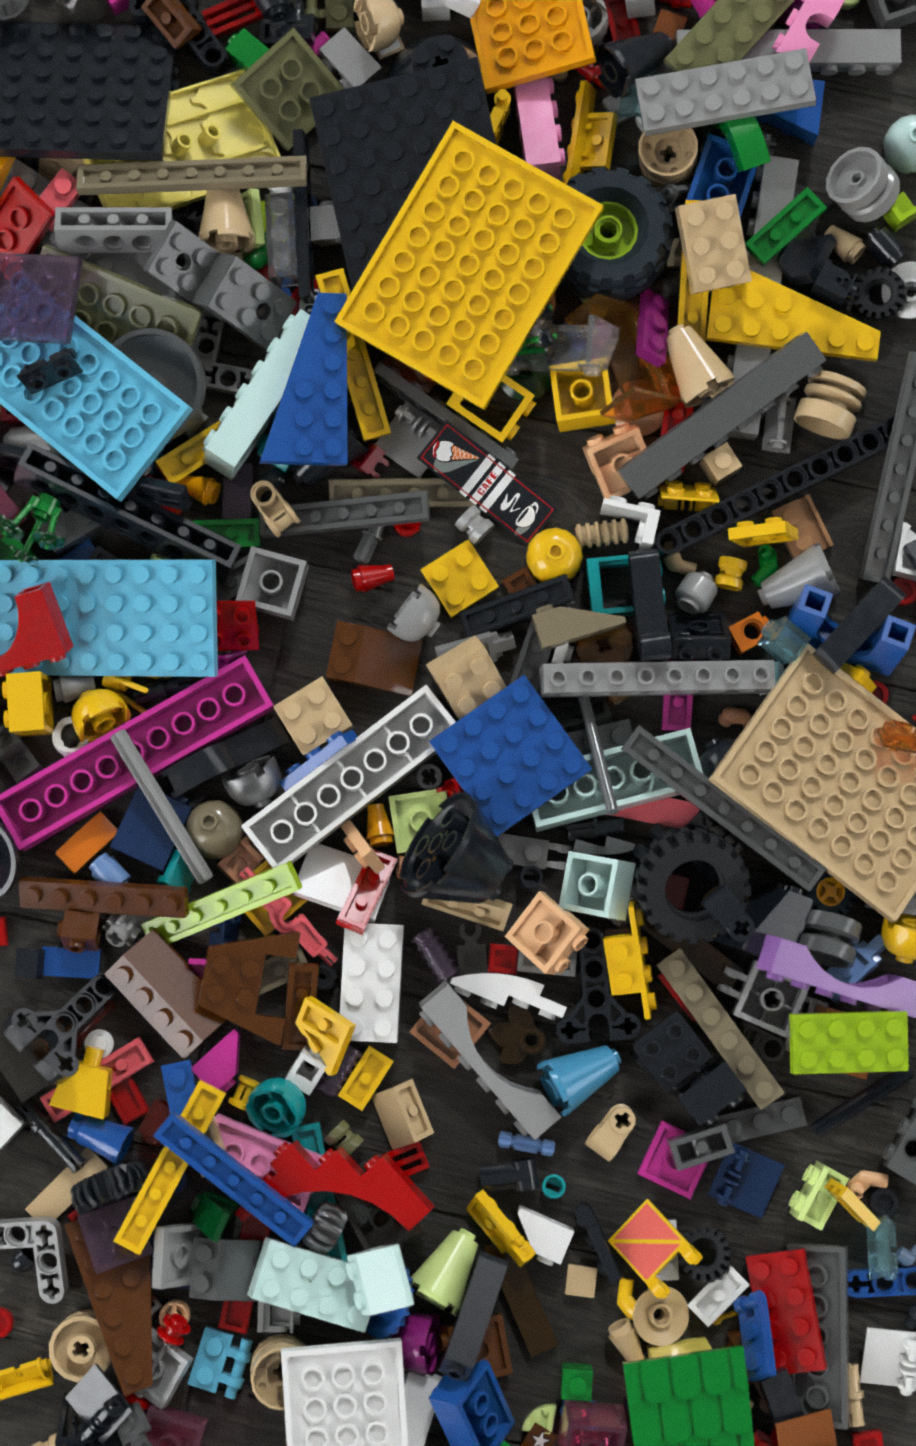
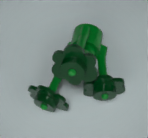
M40 493L38 497L32 495L29 503L13 520L7 519L4 515L0 514V532L6 538H15L18 541H21L24 536V532L17 527L23 518L33 510L32 516L37 519L22 550L9 545L10 548L16 550L13 556L17 557L19 562L25 561L29 563L31 558L36 561L39 560V558L28 553L34 541L46 550H55L56 547L62 548L63 544H65V538L54 534L57 519L62 511L59 508L61 503L49 494ZM50 520L48 531H39L42 524L48 523Z

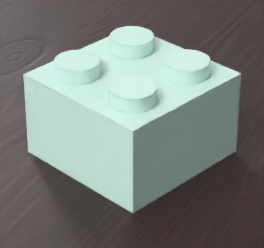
M569 851L559 906L564 910L625 921L636 863Z

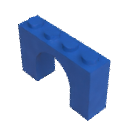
M805 584L789 611L781 636L800 644L808 643L817 649L839 625L827 616L833 594ZM888 615L880 628L875 630L847 661L889 677L907 653L916 625Z

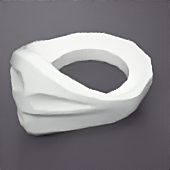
M71 716L59 721L52 734L55 749L64 757L89 744L88 740H84V742H79L78 746L74 748L64 746V742L61 740V733L65 726L72 724Z

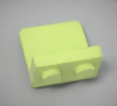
M816 1160L814 1166L810 1164L802 1177L805 1183L800 1192L796 1190L793 1193L788 1204L791 1207L789 1213L796 1219L803 1220L822 1231L837 1203V1200L825 1189V1185L832 1178L846 1186L849 1178Z

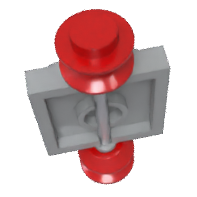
M180 1314L165 1315L163 1318L165 1325L159 1326L157 1330L152 1327L153 1385L124 1397L129 1404L140 1403L142 1410H145L149 1407L150 1401L162 1410L168 1406L194 1359L178 1347L185 1341L183 1335L188 1334L191 1330L187 1319Z

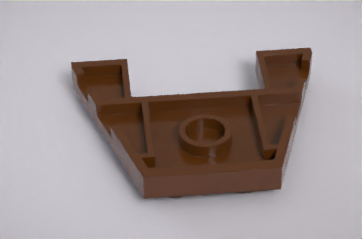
M290 931L284 934L267 935L261 938L209 945L198 1000L199 1006L276 1045H281L285 1018L256 1013L265 956L274 955L296 959L301 933L299 931Z

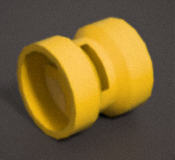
M720 556L718 562L720 574L715 576L714 583L718 588L741 591L743 586L741 576L746 571L747 561L730 556Z

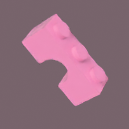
M801 0L803 4L799 11L794 8L785 23L790 26L786 34L784 35L780 32L771 48L776 50L774 54L806 48L810 62L820 44L808 36L806 24L816 22L828 28L845 0Z

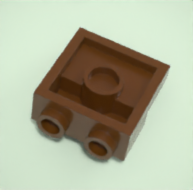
M501 1313L491 1314L476 1362L481 1360L489 1361L495 1377L513 1373ZM454 1322L440 1325L441 1333L437 1334V1344L440 1351L445 1352Z

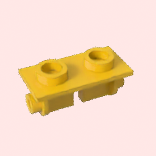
M38 1357L37 1360L21 1364L20 1368L15 1369V1367L1 1370L0 1401L54 1385L51 1360Z

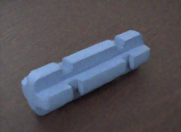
M507 1131L499 1133L498 1146L510 1149V1147H514V1150L534 1154L541 1152V1155L550 1157L553 1156L555 1151V1141L543 1139L542 1141L539 1140V1137L534 1140L531 1136L526 1135L524 1137L522 1134L517 1133L512 1135V1132Z

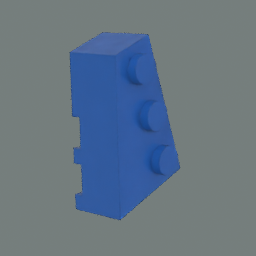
M812 79L816 106L755 116L757 121L763 124L768 123L782 130V133L788 136L791 134L806 141L805 144L813 147L819 133L825 81Z

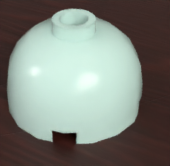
M912 114L901 117L893 123L883 139L886 161L893 169L905 174L916 172V115Z

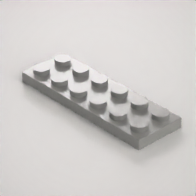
M806 48L635 79L644 136L816 106V96Z

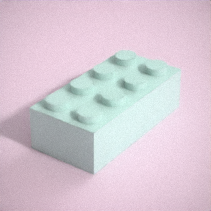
M265 1236L247 1293L251 1299L364 1333L370 1315H362L361 1311L356 1308L354 1302V1293H356L354 1282L349 1279L346 1271L348 1261L316 1253L299 1246L293 1247L289 1243Z

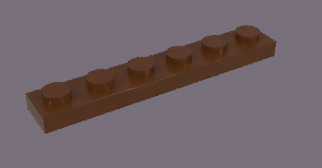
M22 877L18 880L20 908L186 918L189 915L188 888L184 886Z

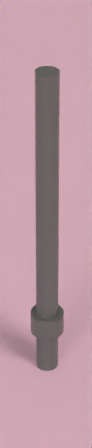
M572 659L569 663H580V660ZM578 697L608 815H614L619 810L589 697Z

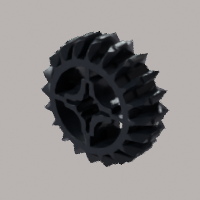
M130 1161L84 1178V1180L77 1182L71 1188L70 1193L73 1207L76 1208L78 1214L86 1216L134 1199L138 1196L149 1173L142 1162Z

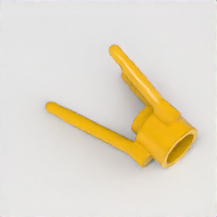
M103 676L102 686L120 695L125 703L142 714L147 711L141 705L138 706L135 701L121 691L126 692L128 688L148 693V688L132 682L131 676ZM143 676V677H149V678H155V679L164 677V679H167V678H171V677H174V676Z

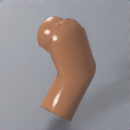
M728 707L723 709L722 713L718 716V721L723 727H729L731 724H741L745 728L752 715L745 708Z

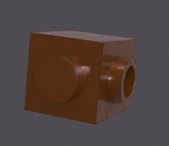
M65 910L63 921H59L57 926V937L61 938L64 949L74 953H82L85 950L99 951L103 927L100 913Z

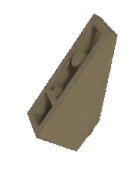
M552 604L536 609L537 614L532 615V622L541 651L617 629L626 624V619L623 616L561 606L553 608Z

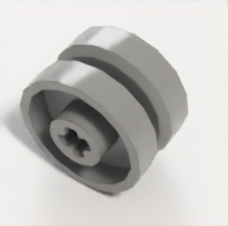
M858 147L844 153L831 166L826 178V190L829 197L850 218L857 222H869L887 213L896 202L900 192V180L896 172L890 165L886 164L878 152L869 147Z

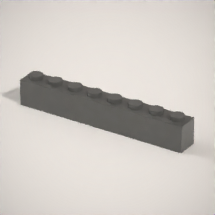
M801 332L616 471L636 498L640 499L643 496L645 500L659 491L657 485L665 479L671 482L681 475L682 471L680 468L688 462L694 465L704 458L706 454L703 451L711 445L716 448L729 439L727 434L734 428H737L739 431L753 421L750 417L760 410L761 413H764L776 404L773 399L782 393L785 396L792 393L799 387L797 382L803 377L807 376L809 379L823 369L821 364L826 361V358L808 332Z

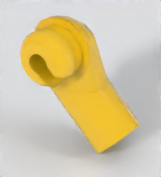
M621 1278L618 1286L617 1305L628 1319L633 1320V1310L637 1302L632 1297L634 1280Z

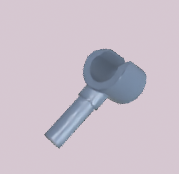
M916 1244L912 1246L910 1251L901 1246L896 1251L893 1259L902 1266L912 1265L916 1259Z

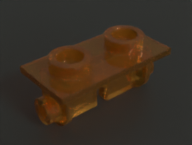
M891 719L889 722H884L883 729H877L883 747L891 751L900 750L916 755V729L912 734L913 726L911 723Z

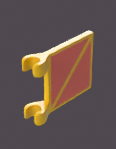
M646 1199L608 1240L613 1248L647 1284L656 1298L665 1299L670 1294V1288L657 1275L679 1252L689 1264L697 1265L703 1258L702 1254L680 1234L649 1199Z

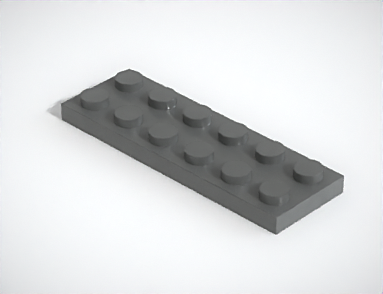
M788 1243L787 1250L805 1248L827 1363V1369L789 1375L804 1415L830 1408L834 1429L848 1430L850 1427L848 1246Z

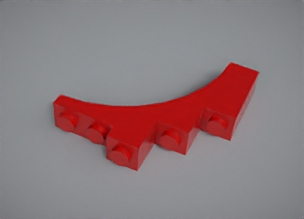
M297 1140L290 1145L285 1141L273 1152L276 1158L270 1163L277 1173L272 1170L262 1179L283 1197L302 1192L318 1191L355 1196L371 1202L391 1214L408 1231L435 1207L388 1153L381 1158L376 1154L363 1166L367 1170L364 1172L343 1147H340L335 1152L330 1148L318 1159L321 1163L319 1165ZM242 1206L235 1212L242 1222L253 1215Z

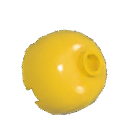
M549 528L536 534L530 541L526 553L527 566L532 576L541 583L567 574L569 581L572 580L579 572L583 559L582 548L576 537L567 530L560 528Z
M109 689L85 691L81 694L71 712V721L80 741L88 740L89 743L116 729L122 723L130 721L131 712L120 695Z
M901 913L897 921L892 923L884 917L881 929L884 946L890 953L896 955L895 959L906 964L913 963V960H916V916Z

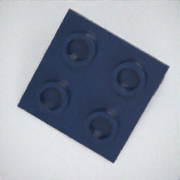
M732 1142L735 1153L723 1157L707 1195L717 1199L716 1202L720 1205L727 1207L729 1204L762 1219L785 1165Z

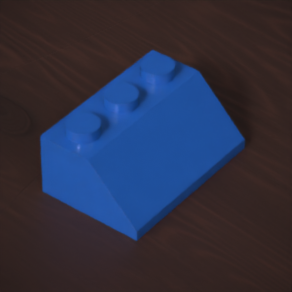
M708 134L686 200L704 201L736 194L739 215L741 217L757 166L738 172L728 140Z
M487 1360L475 1363L467 1382L464 1380H454L444 1375L429 1396L430 1403L450 1446H500L515 1423L490 1363Z

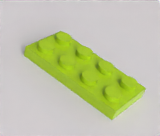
M907 1011L789 1014L790 1073L793 1075L909 1071Z

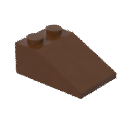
M337 621L326 678L332 682L411 697L423 641H404L394 636L391 632Z

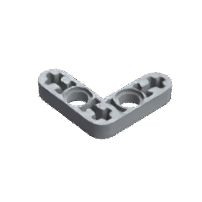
M203 314L192 348L200 358L207 374L214 375V369H217L215 384H212V377L205 376L206 389L236 395L241 386V375H245V381L249 382L252 377V369L217 363L225 321L219 319V322L213 323V334L202 333V330L208 332L209 323L205 318H210ZM211 340L214 343V349L211 353L204 354L199 351V345L202 341ZM231 372L236 375V382L232 386H224L221 383V377L224 373Z
M50 1216L0 1219V1233L4 1230V1235H0V1249L33 1247L40 1297L47 1303H58L67 1294L69 1288L62 1228L58 1220ZM45 1225L47 1230H52V1234L48 1237V1240L47 1234L45 1232H41V1229ZM14 1226L23 1228L25 1231L24 1240L14 1238L12 1235V1228ZM45 1253H51L56 1257L57 1265L55 1267H49L44 1263L43 1256ZM58 1273L52 1280V1274ZM52 1281L54 1287L59 1288V1291L56 1294H54V1291L52 1289H48V1286L52 1283Z

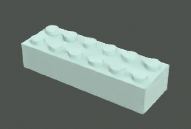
M302 309L299 310L296 316L291 314L282 327L284 330L280 336L281 338L275 337L267 349L268 354L265 357V361L259 360L253 368L249 385L246 383L242 384L235 395L237 399L234 402V407L228 406L219 419L221 422L218 430L212 429L203 442L204 447L202 451L205 452L203 462L230 480H233L277 413L310 317Z
M690 728L655 737L703 773ZM622 746L603 750L619 811L680 795L622 751ZM592 753L583 755L592 768L589 773L531 813L536 832L607 814Z

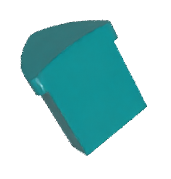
M174 849L164 875L158 876L156 884L184 886L188 888L189 894L194 876L178 850Z

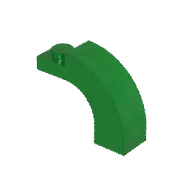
M755 116L711 124L712 130L721 129L726 136L738 172L771 162L765 139Z

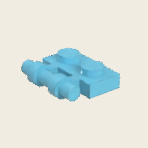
M206 1325L187 1385L216 1393L219 1382L227 1385L224 1396L229 1399H235L238 1389H241L244 1379L242 1376L246 1363H250L252 1357L250 1350L253 1341L242 1338L239 1348L232 1346L234 1333ZM227 1356L235 1359L231 1373L223 1371Z

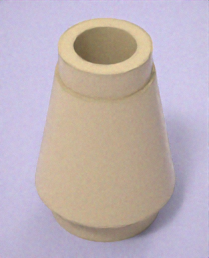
M831 225L824 234H832L837 243L833 250L844 262L848 261L854 264L866 249V245L862 243L863 240L835 225Z
M628 1318L612 1323L608 1328L610 1333L609 1339L628 1362L644 1359L634 1323H631Z

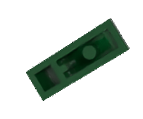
M206 1190L202 1196L197 1195L190 1209L194 1213L191 1221L211 1241L217 1243L226 1233L238 1203Z

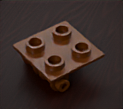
M830 1408L775 1423L779 1446H837Z

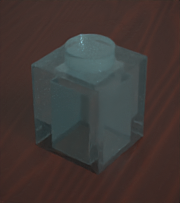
M782 617L766 623L761 630L763 636L757 644L784 665L796 661L811 638L788 618Z

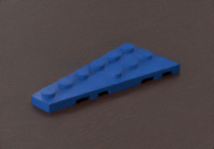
M317 293L259 464L347 465V330L336 325L334 322L347 301V294Z

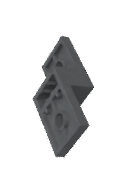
M173 220L169 222L143 268L144 272L190 305L204 310V315L224 320L264 350L268 349L275 337L278 338L284 323L297 304L296 300L237 256L217 252L180 223ZM183 253L186 263L183 268L178 269L176 259ZM262 303L265 307V313L261 318H258L256 309Z

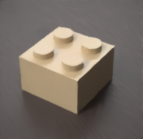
M475 635L426 664L458 720L506 688L486 648Z
M323 676L273 706L305 758L315 748L319 746L323 748L328 745L326 739L340 730L342 733H346L354 729Z

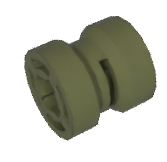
M344 1119L323 1139L328 1146H333L336 1150L343 1147L349 1155L364 1141L359 1134H354L350 1130V1125ZM344 1135H346V1137H345L341 1142H339V1140H340Z

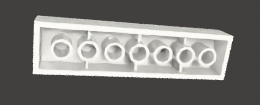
M425 685L359 735L355 742L344 747L241 825L242 829L272 868L290 860L293 864L349 819L353 818L435 755L436 752L429 741L453 725L455 720L430 688Z

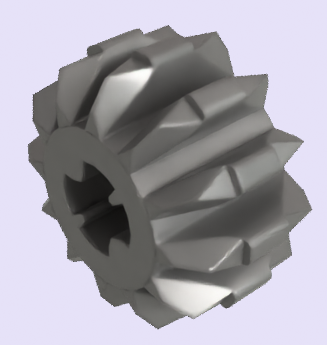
M322 1202L311 1217L314 1223L303 1236V1244L312 1251L323 1255L331 1251L347 1221L346 1212L334 1203Z

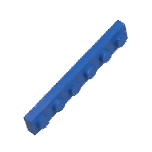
M174 1110L154 1133L153 1137L293 1247L297 1245L313 1226L314 1220Z

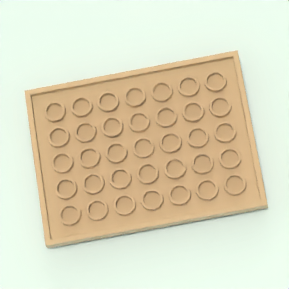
M805 643L796 653L775 683L773 689H771L708 780L747 811L827 868L826 872L883 917L891 923L896 922L916 892V728L843 670L839 669L835 674H832L812 656L816 649L810 644Z

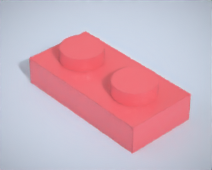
M61 168L39 197L54 212L56 207H72L80 197L76 189L77 179ZM55 219L48 229L50 232L54 230Z

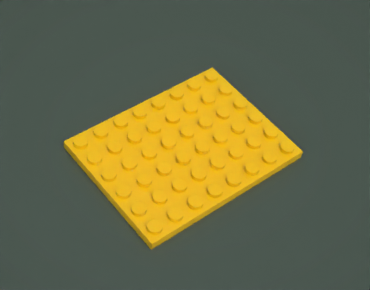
M452 121L334 322L348 332L485 410L598 220L604 205Z

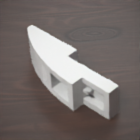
M475 973L452 977L450 984L455 985V992L466 997H470L471 993L482 997L481 1003L495 1009L498 1004L505 1005L508 995L513 997L511 1003L528 1009L529 1004L540 1009L539 1015L553 1021L556 1016L563 1018L567 1009L566 1006L540 996L544 984L514 975Z

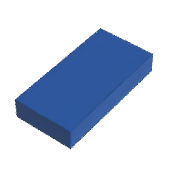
M42 947L45 950L43 976L92 979L100 973L102 950H85L82 953H74L64 949V947Z

